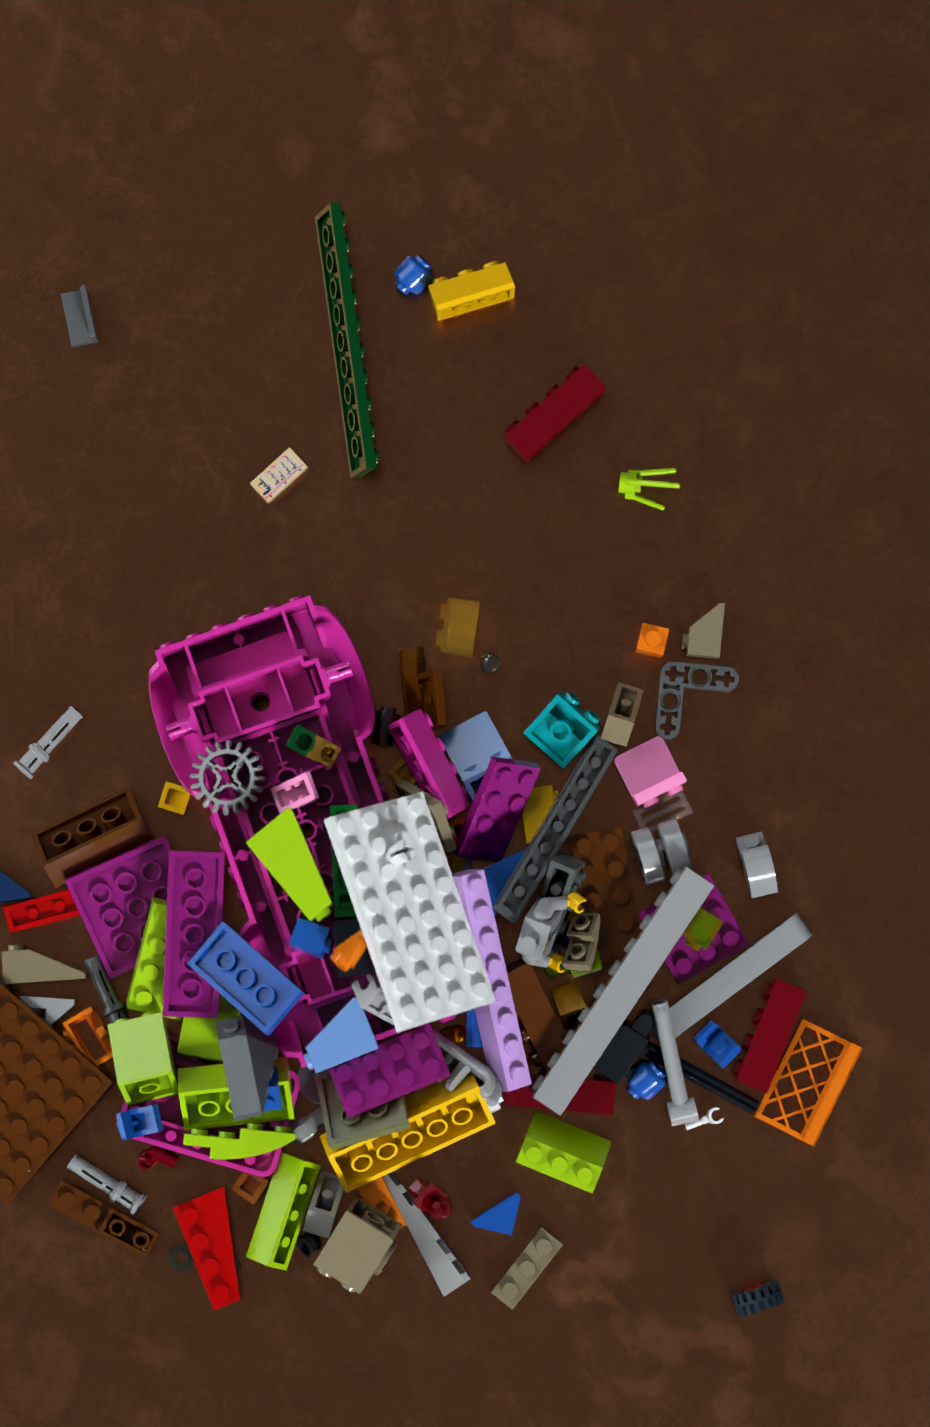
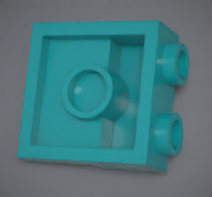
M563 690L554 697L524 732L531 741L562 769L574 759L602 728V725L598 723L600 717L590 709L585 711L578 705L580 699L570 691L565 693Z

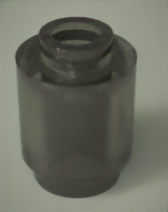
M380 706V711H375V725L370 734L372 744L393 747L394 739L387 725L401 718V715L396 714L395 708Z

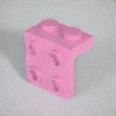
M660 736L614 759V763L636 807L643 804L644 808H648L659 802L658 796L666 792L669 796H672L682 791V784L687 782L683 772L679 771L663 738Z

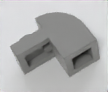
M762 831L737 837L736 845L743 863L745 880L751 898L778 892L772 857Z

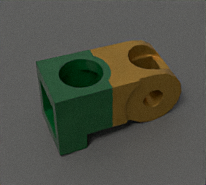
M299 724L295 725L285 747L329 768H332L341 751L340 747Z

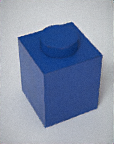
M298 918L289 945L291 949L323 959L325 953L329 954L331 952L334 937H331L332 932L330 928Z

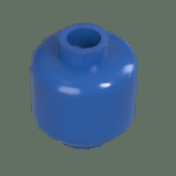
M419 254L416 257L408 255L394 271V276L398 280L395 285L406 295L409 292L418 295L433 280L432 270L434 268Z
M642 1059L635 1065L636 1069L630 1078L626 1080L628 1083L626 1089L636 1099L641 1097L649 1100L666 1085V1072L655 1060L651 1059L648 1061Z

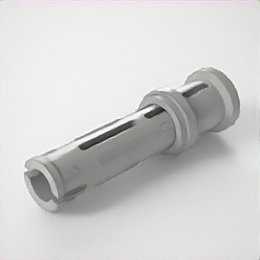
M69 706L36 744H30L28 746L29 750L19 761H15L13 765L31 780L36 769L43 762L49 760L50 756L48 754L83 716L73 707Z
M78 1154L74 1155L67 1166L68 1170L70 1169L90 1184L108 1194L112 1203L117 1202L130 1210L132 1216L137 1213L147 1197L146 1194H139L128 1187L126 1181L120 1180L118 1182Z

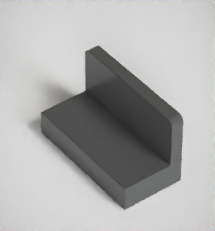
M80 285V290L61 294L72 347L98 343V335L86 286Z

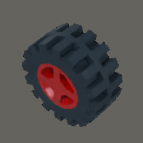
M778 1280L759 1284L731 1295L738 1317L758 1313L785 1302Z

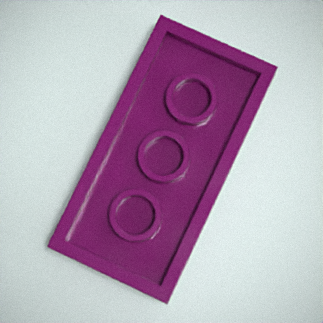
M499 757L491 758L455 843L457 849L452 851L457 857L495 862L503 859L541 767L534 762Z
M430 1023L379 1044V1049L329 1068L348 1118L451 1076Z

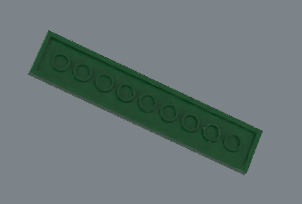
M340 202L329 203L315 216L350 478H359L377 468L376 464H378L379 456L373 444L375 427L374 423L370 422L371 399L366 393L365 386L368 376L362 364L364 347L362 342H359L360 319L355 314L357 296L355 290H352L353 268L351 263H348L347 256L349 240L344 234L346 216L345 212L341 211Z

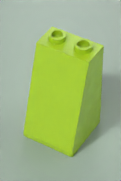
M288 807L249 839L246 844L311 922L317 920L321 923L333 913L330 908L334 904L297 816Z

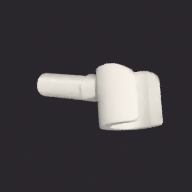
M710 1108L707 1110L706 1115L699 1118V1121L686 1123V1129L689 1130L707 1123H721L724 1118L714 1121L711 1117L712 1112L720 1108Z

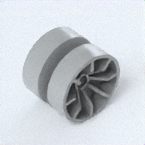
M676 819L658 824V840L654 839L648 827L630 832L639 867L647 887L665 882L663 867L665 865L668 866L672 876L678 868L683 870L686 866L692 870L689 859L691 858L690 848L684 832H681Z

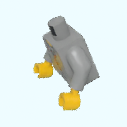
M577 892L570 893L567 898L565 896L538 897L524 919L515 951L521 953L523 961L532 966L550 967L559 973H563L565 970L559 966L564 956L556 952L549 955L563 910L570 907L576 913H581L584 911V908L580 903L587 900Z

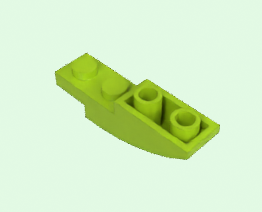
M247 1123V1128L242 1127L240 1138H235L234 1132L219 1131L218 1136L207 1135L208 1130L191 1128V1133L184 1134L183 1145L211 1148L210 1159H241L261 1155L283 1147L295 1140L297 1133H292L291 1127L275 1126L274 1131L264 1130V1124Z

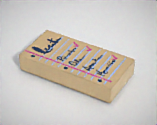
M289 447L259 474L250 485L269 504L308 467Z

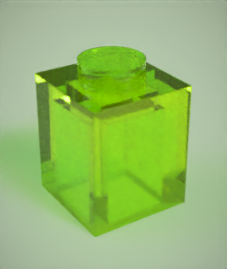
M700 907L682 934V937L687 939L684 944L699 952L700 948L707 950L724 921Z

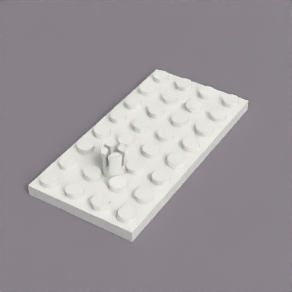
M423 791L331 816L324 820L397 1033L496 1001Z

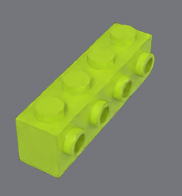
M281 1152L246 1255L247 1258L268 1267L287 1271L321 1165L299 1156Z

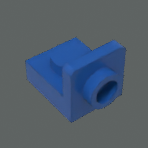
M713 1020L702 1027L694 1037L695 1042L723 1069L742 1051L741 1047Z

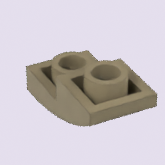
M573 912L566 933L570 941L562 962L566 970L591 971L599 937V913Z

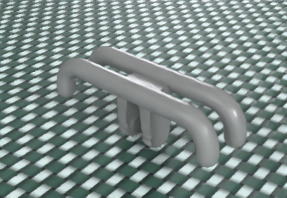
M433 1029L441 1051L446 1054L444 1059L449 1071L451 1072L454 1069L445 1083V1088L449 1091L455 1090L468 1073L471 1072L485 1082L480 1091L481 1097L487 1098L486 1102L489 1106H495L502 1095V1086L500 1081L494 1076V1073L483 1063Z

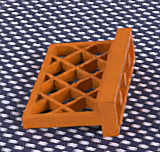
M802 1019L773 1077L769 1090L765 1093L754 1117L814 1147L862 1048ZM805 1027L816 1031L818 1043L806 1047L803 1046L801 1035ZM820 1034L830 1039L822 1041ZM799 1041L801 1048L794 1050ZM836 1041L844 1045L840 1056L828 1059L824 1044ZM821 1046L825 1061L810 1065L805 1051ZM802 1052L807 1067L792 1071L788 1062L791 1055ZM837 1061L832 1070L830 1063ZM827 1064L830 1072L828 1080L816 1084L812 1069ZM787 1066L789 1073L782 1075L785 1067ZM808 1070L813 1085L798 1090L793 1075ZM790 1076L795 1091L780 1096L776 1085L780 1079ZM825 1085L820 1094L818 1087ZM815 1088L818 1097L816 1104L804 1108L799 1093ZM773 1091H775L776 1098L770 1099ZM796 1095L801 1110L786 1114L781 1099ZM778 1101L783 1116L770 1119L762 1115L767 1104ZM812 1110L809 1118H807L806 1111ZM803 1113L806 1124L801 1134L790 1128L788 1117ZM784 1119L786 1126L776 1121Z

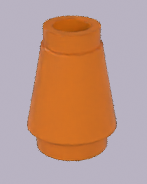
M359 930L333 949L334 953L330 958L344 972L355 967L367 948L362 931Z

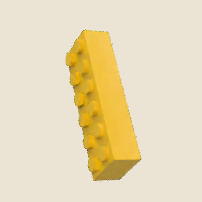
M469 1072L453 1091L445 1088V1083L449 1078L447 1077L441 1082H435L404 1096L410 1129L330 1150L326 1133L320 1135L327 1157L345 1192L348 1193L495 1124L496 1122L485 1099L480 1095L481 1090L473 1073Z

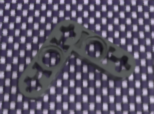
M675 661L666 663L661 669L655 721L657 736H660L663 740H671L679 733L684 688L730 692L738 685V673L733 668ZM671 667H676V672L685 673L684 667L690 668L687 675L688 684L683 683L684 677H676L674 681H670V677L665 675V671H670ZM697 669L704 670L707 674V681L703 684H696L692 680V673ZM711 670L717 671L716 677H723L725 672H728L729 677L734 678V682L729 683L728 687H725L722 681L715 680V686H710L712 680ZM668 693L674 694L678 699L677 706L670 709L666 708L662 703L664 695ZM661 711L668 714L677 712V718L671 716L670 724L675 726V731H670L669 735H665L664 730L660 729V725H664L666 722V715L660 716Z

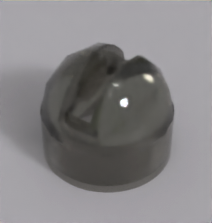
M485 650L480 657L479 663L484 672L491 673L498 670L503 661Z

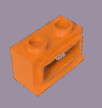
M94 1006L88 1007L62 1023L65 1027L62 1030L63 1035L96 1065L100 1066L113 1058L109 1032ZM85 1019L106 1052L105 1055L97 1060L94 1059L75 1027L76 1024Z

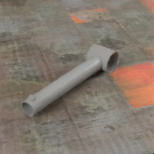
M659 999L653 1001L651 1004L672 1101L666 1102L671 1125L677 1126L699 1121L694 1097H688L668 1000Z

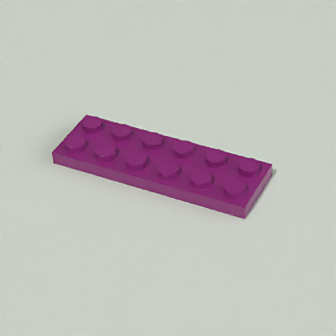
M169 850L162 1015L165 1017L218 1018L219 992L187 963L222 923L225 852Z

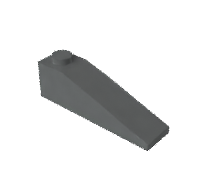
M245 1016L215 1021L234 1121L261 1116L268 1095L269 1080L274 1072V1061L279 1053L275 1031L273 1030L268 1036Z

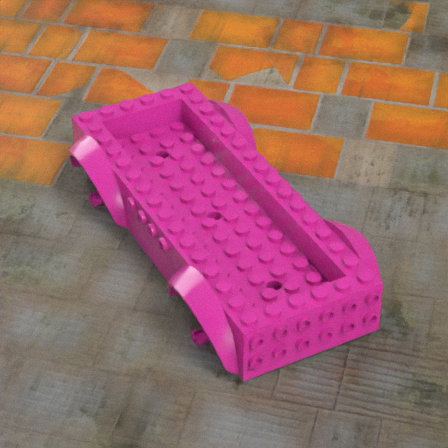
M304 595L294 597L289 600V603L281 606L279 604L271 605L264 608V612L253 615V613L243 615L237 618V622L227 624V622L213 626L211 631L203 634L201 632L186 636V640L181 642L171 641L161 645L160 649L155 650L158 661L149 670L148 677L152 711L163 748L174 773L188 793L196 796L201 792L200 788L196 790L191 789L192 784L199 783L198 779L190 778V774L199 773L198 769L192 767V763L202 764L203 761L197 755L201 753L207 757L209 753L205 749L206 746H210L213 752L217 751L215 746L217 741H220L222 749H226L227 740L232 741V749H235L237 743L241 742L243 746L240 752L244 753L250 747L252 752L248 758L251 759L256 755L260 758L258 762L253 764L254 767L260 765L264 767L263 771L256 772L257 776L265 777L264 782L256 781V786L263 788V792L260 793L254 790L252 795L258 798L257 802H253L248 798L246 800L250 806L248 810L241 803L238 805L239 814H235L233 806L229 807L228 815L223 814V806L219 807L217 813H213L214 803L211 802L209 805L212 812L210 820L214 831L219 832L221 851L225 852V857L227 856L231 866L228 867L229 874L233 883H237L240 891L237 893L242 909L246 908L249 921L241 928L240 935L305 992L274 1029L278 1050L286 1057L299 1058L302 1068L307 1066L303 1054L308 1053L306 1046L352 998L356 997L351 984L358 980L367 989L369 980H367L366 975L338 977L337 965L330 958L334 953L335 940L329 954L325 953L323 959L291 949L289 942L298 918L310 920L246 842L280 815L270 788L305 772H310L320 799L292 811L296 814L300 826L304 824L314 826V834L310 838H306L334 904L332 843L324 822L326 818L330 817V806L358 805V809L382 803L385 799H388L384 784L378 785L374 775L379 773L375 759L368 758L362 742L372 733L375 725L374 702L366 671L355 645L343 624L329 608L313 605L310 595L307 597ZM260 695L266 696L269 699V707L264 711H259L254 707V700ZM296 724L341 748L332 768L285 747ZM223 755L213 761L221 767H228L238 757ZM244 763L238 773V779L248 788L250 771L247 764ZM207 767L205 784L208 791L211 792L217 782V776ZM218 768L216 769L223 777L221 782L223 785H227L228 782L229 785L233 783L236 787H239L232 778L233 771L228 770L227 773L226 771L222 772ZM227 788L219 794L217 799L229 801L240 797L242 794L234 788ZM332 906L330 910L333 913L321 923L317 920L313 923L330 928L332 932L331 937H334L333 921L358 918L357 916L334 917V906ZM370 974L376 978L378 985L381 987L377 974ZM364 1009L376 1041L403 1035V1031L397 1033L395 1025ZM455 1015L440 1019L439 1022L441 1024L456 1017ZM421 1025V1026H418V1027H414L413 1030H415V1029H417V1028H420V1027H422V1026H424V1025Z

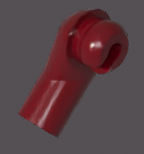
M154 1146L142 1151L138 1155L137 1165L139 1168L146 1170L161 1162L174 1168L179 1156L162 1147Z

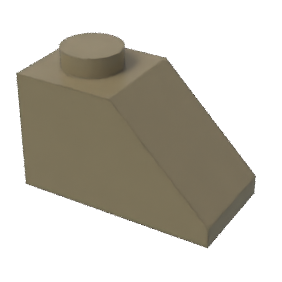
M719 603L689 628L688 634L683 633L681 649L686 650V657L713 660L720 658L725 603Z
M618 682L600 739L627 746L644 692L643 689Z

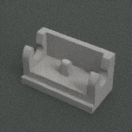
M370 974L366 975L367 980H369L367 989L364 988L360 981L355 980L351 986L360 1007L394 1025L384 993L378 985L376 978Z

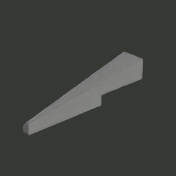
M390 1172L382 1176L443 1296H446L470 1279L469 1274L442 1240L425 1213L413 1204L415 1200L396 1174Z

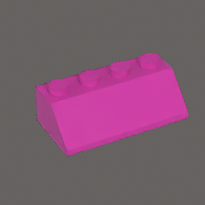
M420 708L387 725L419 789L430 793L437 800L443 801L448 811L447 819L470 806L468 802L470 795L464 785L460 786L456 775H458L456 767L452 761H447L443 753L445 746L438 736L435 737L431 730L433 724L426 712L423 713Z

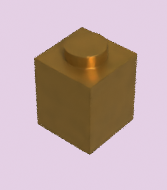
M577 982L562 984L558 988L550 990L564 1029L568 1030L578 1026L581 1022L577 1018L586 1005Z

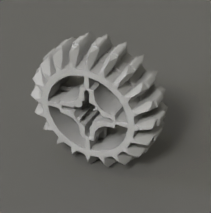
M227 740L226 749H222L220 741L215 742L217 751L213 752L210 746H206L205 749L209 755L207 757L201 753L197 755L203 761L202 764L192 763V767L198 769L199 773L190 774V778L198 779L199 783L192 784L191 789H201V792L195 798L197 800L202 799L204 796L207 798L203 803V807L207 808L211 802L214 803L213 813H217L219 807L223 806V814L228 815L229 807L233 806L234 813L239 814V804L242 803L243 807L248 810L250 808L246 802L248 798L253 802H257L258 798L252 795L254 790L260 793L263 792V788L256 786V781L264 782L265 777L257 776L256 772L263 771L264 767L262 765L254 767L253 764L258 762L260 758L258 755L251 759L248 758L252 752L250 747L244 753L240 752L243 746L241 742H238L236 748L232 749V741ZM223 755L238 757L228 767H221L213 761ZM244 763L247 764L250 771L248 788L238 779V773ZM207 767L217 776V782L211 792L208 791L205 784ZM218 768L222 772L226 771L227 773L228 770L233 771L232 778L239 787H236L233 783L229 785L228 782L227 785H223L221 783L223 777L216 769ZM227 788H234L242 794L234 800L224 801L217 799L219 794Z

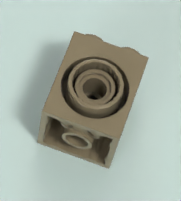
M355 1196L313 1265L317 1267V1270L322 1275L329 1278L333 1277L340 1281L346 1290L350 1292L356 1291L361 1294L373 1274L379 1275L397 1245L394 1239L402 1224L358 1196Z

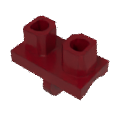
M418 1177L408 1188V1191L417 1198L413 1204L429 1216L442 1220L450 1215L452 1205L447 1198L448 1195L432 1182L428 1185Z

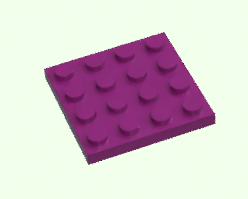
M166 835L65 879L110 979L135 968L152 899L156 897L167 900L169 850H172Z

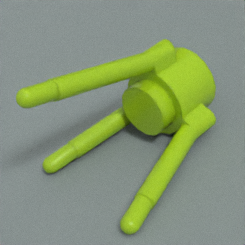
M676 468L629 469L628 472H621L619 493H625V499L635 500L664 510V505L639 496L635 492L640 493L641 486L679 488V483L642 480V477H640L676 473Z

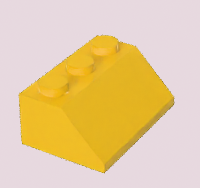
M493 261L483 265L484 269L473 272V269H466L459 272L458 277L448 279L447 276L434 279L432 284L428 285V292L437 321L513 299L515 296V285L506 263L499 264L498 261Z

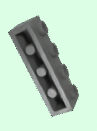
M560 852L550 862L539 897L565 896L567 898L570 893L576 892L577 888L581 887L585 880L586 872L583 869L586 862ZM570 907L563 910L549 955L554 952L561 953L562 945L559 942L561 936L566 935L570 921L567 920L569 912L573 911Z

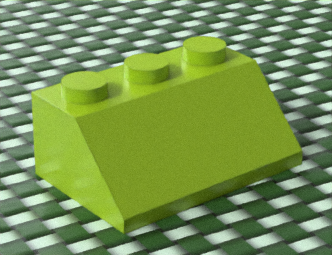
M536 1110L516 1158V1163L593 1194L612 1141Z

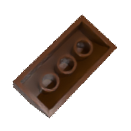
M130 787L124 788L31 833L43 868L55 888L66 884L65 879L154 840Z

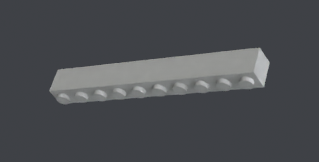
M686 866L683 870L678 868L669 881L673 885L667 893L662 891L654 903L657 909L652 916L649 914L645 916L639 925V928L642 930L637 939L632 937L623 951L627 954L621 962L616 960L608 972L611 978L607 984L601 983L593 994L596 1000L591 1008L585 1006L577 1020L581 1023L575 1031L572 1029L568 1031L562 1041L565 1044L560 1054L555 1052L547 1063L550 1069L544 1077L539 1075L532 1085L531 1089L534 1090L533 1098L560 1116L713 889V884Z

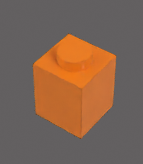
M643 623L635 652L662 658L669 629Z

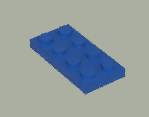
M224 921L187 963L268 1036L305 993Z

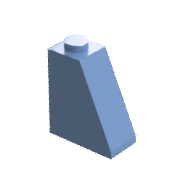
M356 997L352 998L306 1046L308 1053L303 1054L309 1070L314 1068L315 1072L319 1073L379 1049L365 1011L360 1007Z

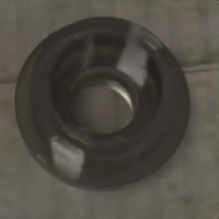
M178 1244L170 1249L167 1260L173 1270L184 1272L193 1266L194 1259L188 1245ZM178 1253H183L186 1256L184 1263L177 1262L176 1255Z

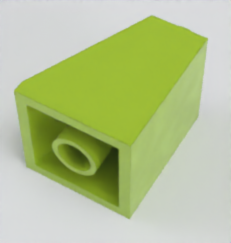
M148 1012L138 1018H122L112 1024H107L117 1083L127 1106L178 1094L177 1071L166 1022L161 1012Z

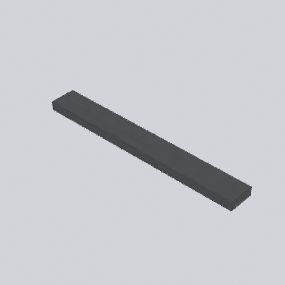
M599 734L594 735L492 906L495 911L513 924L520 918L546 874L551 860L559 852L619 750L608 741L600 739L601 736Z

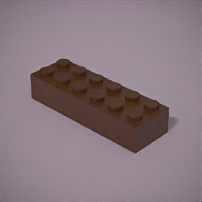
M622 827L567 837L570 855L586 862L583 869L586 872V877L582 886L578 887L576 892L587 901L580 903V905L584 908L583 912L599 913L600 915L597 950L603 968L591 973L594 993L601 983L606 985L611 978L608 972L615 961L621 962L627 954L623 950L632 937L637 939L640 934Z

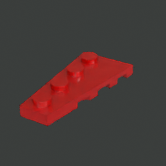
M225 1186L173 1207L214 1311L240 1300Z

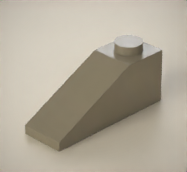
M25 945L8 946V951H1L3 983L5 984L88 979V973L36 951L25 950Z

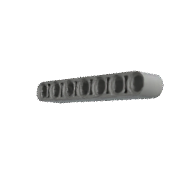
M798 913L788 918L669 1007L675 1038L813 935ZM653 1020L654 1023L650 1030L659 1041L656 1022Z

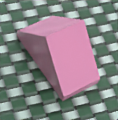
M305 772L270 788L279 814L288 807L293 810L320 799L310 772Z

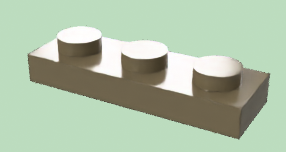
M541 1227L491 1293L513 1310L563 1244Z

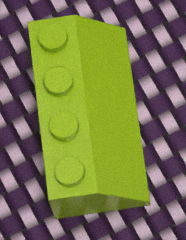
M288 1057L275 1059L273 1065L278 1068L282 1109L263 1111L261 1116L234 1121L223 1064L178 1069V1095L185 1131L191 1130V1128L206 1129L295 1119Z

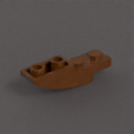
M63 1180L60 1181L48 1203L54 1209L91 1227L101 1235L145 1258L159 1236V1233L149 1226Z

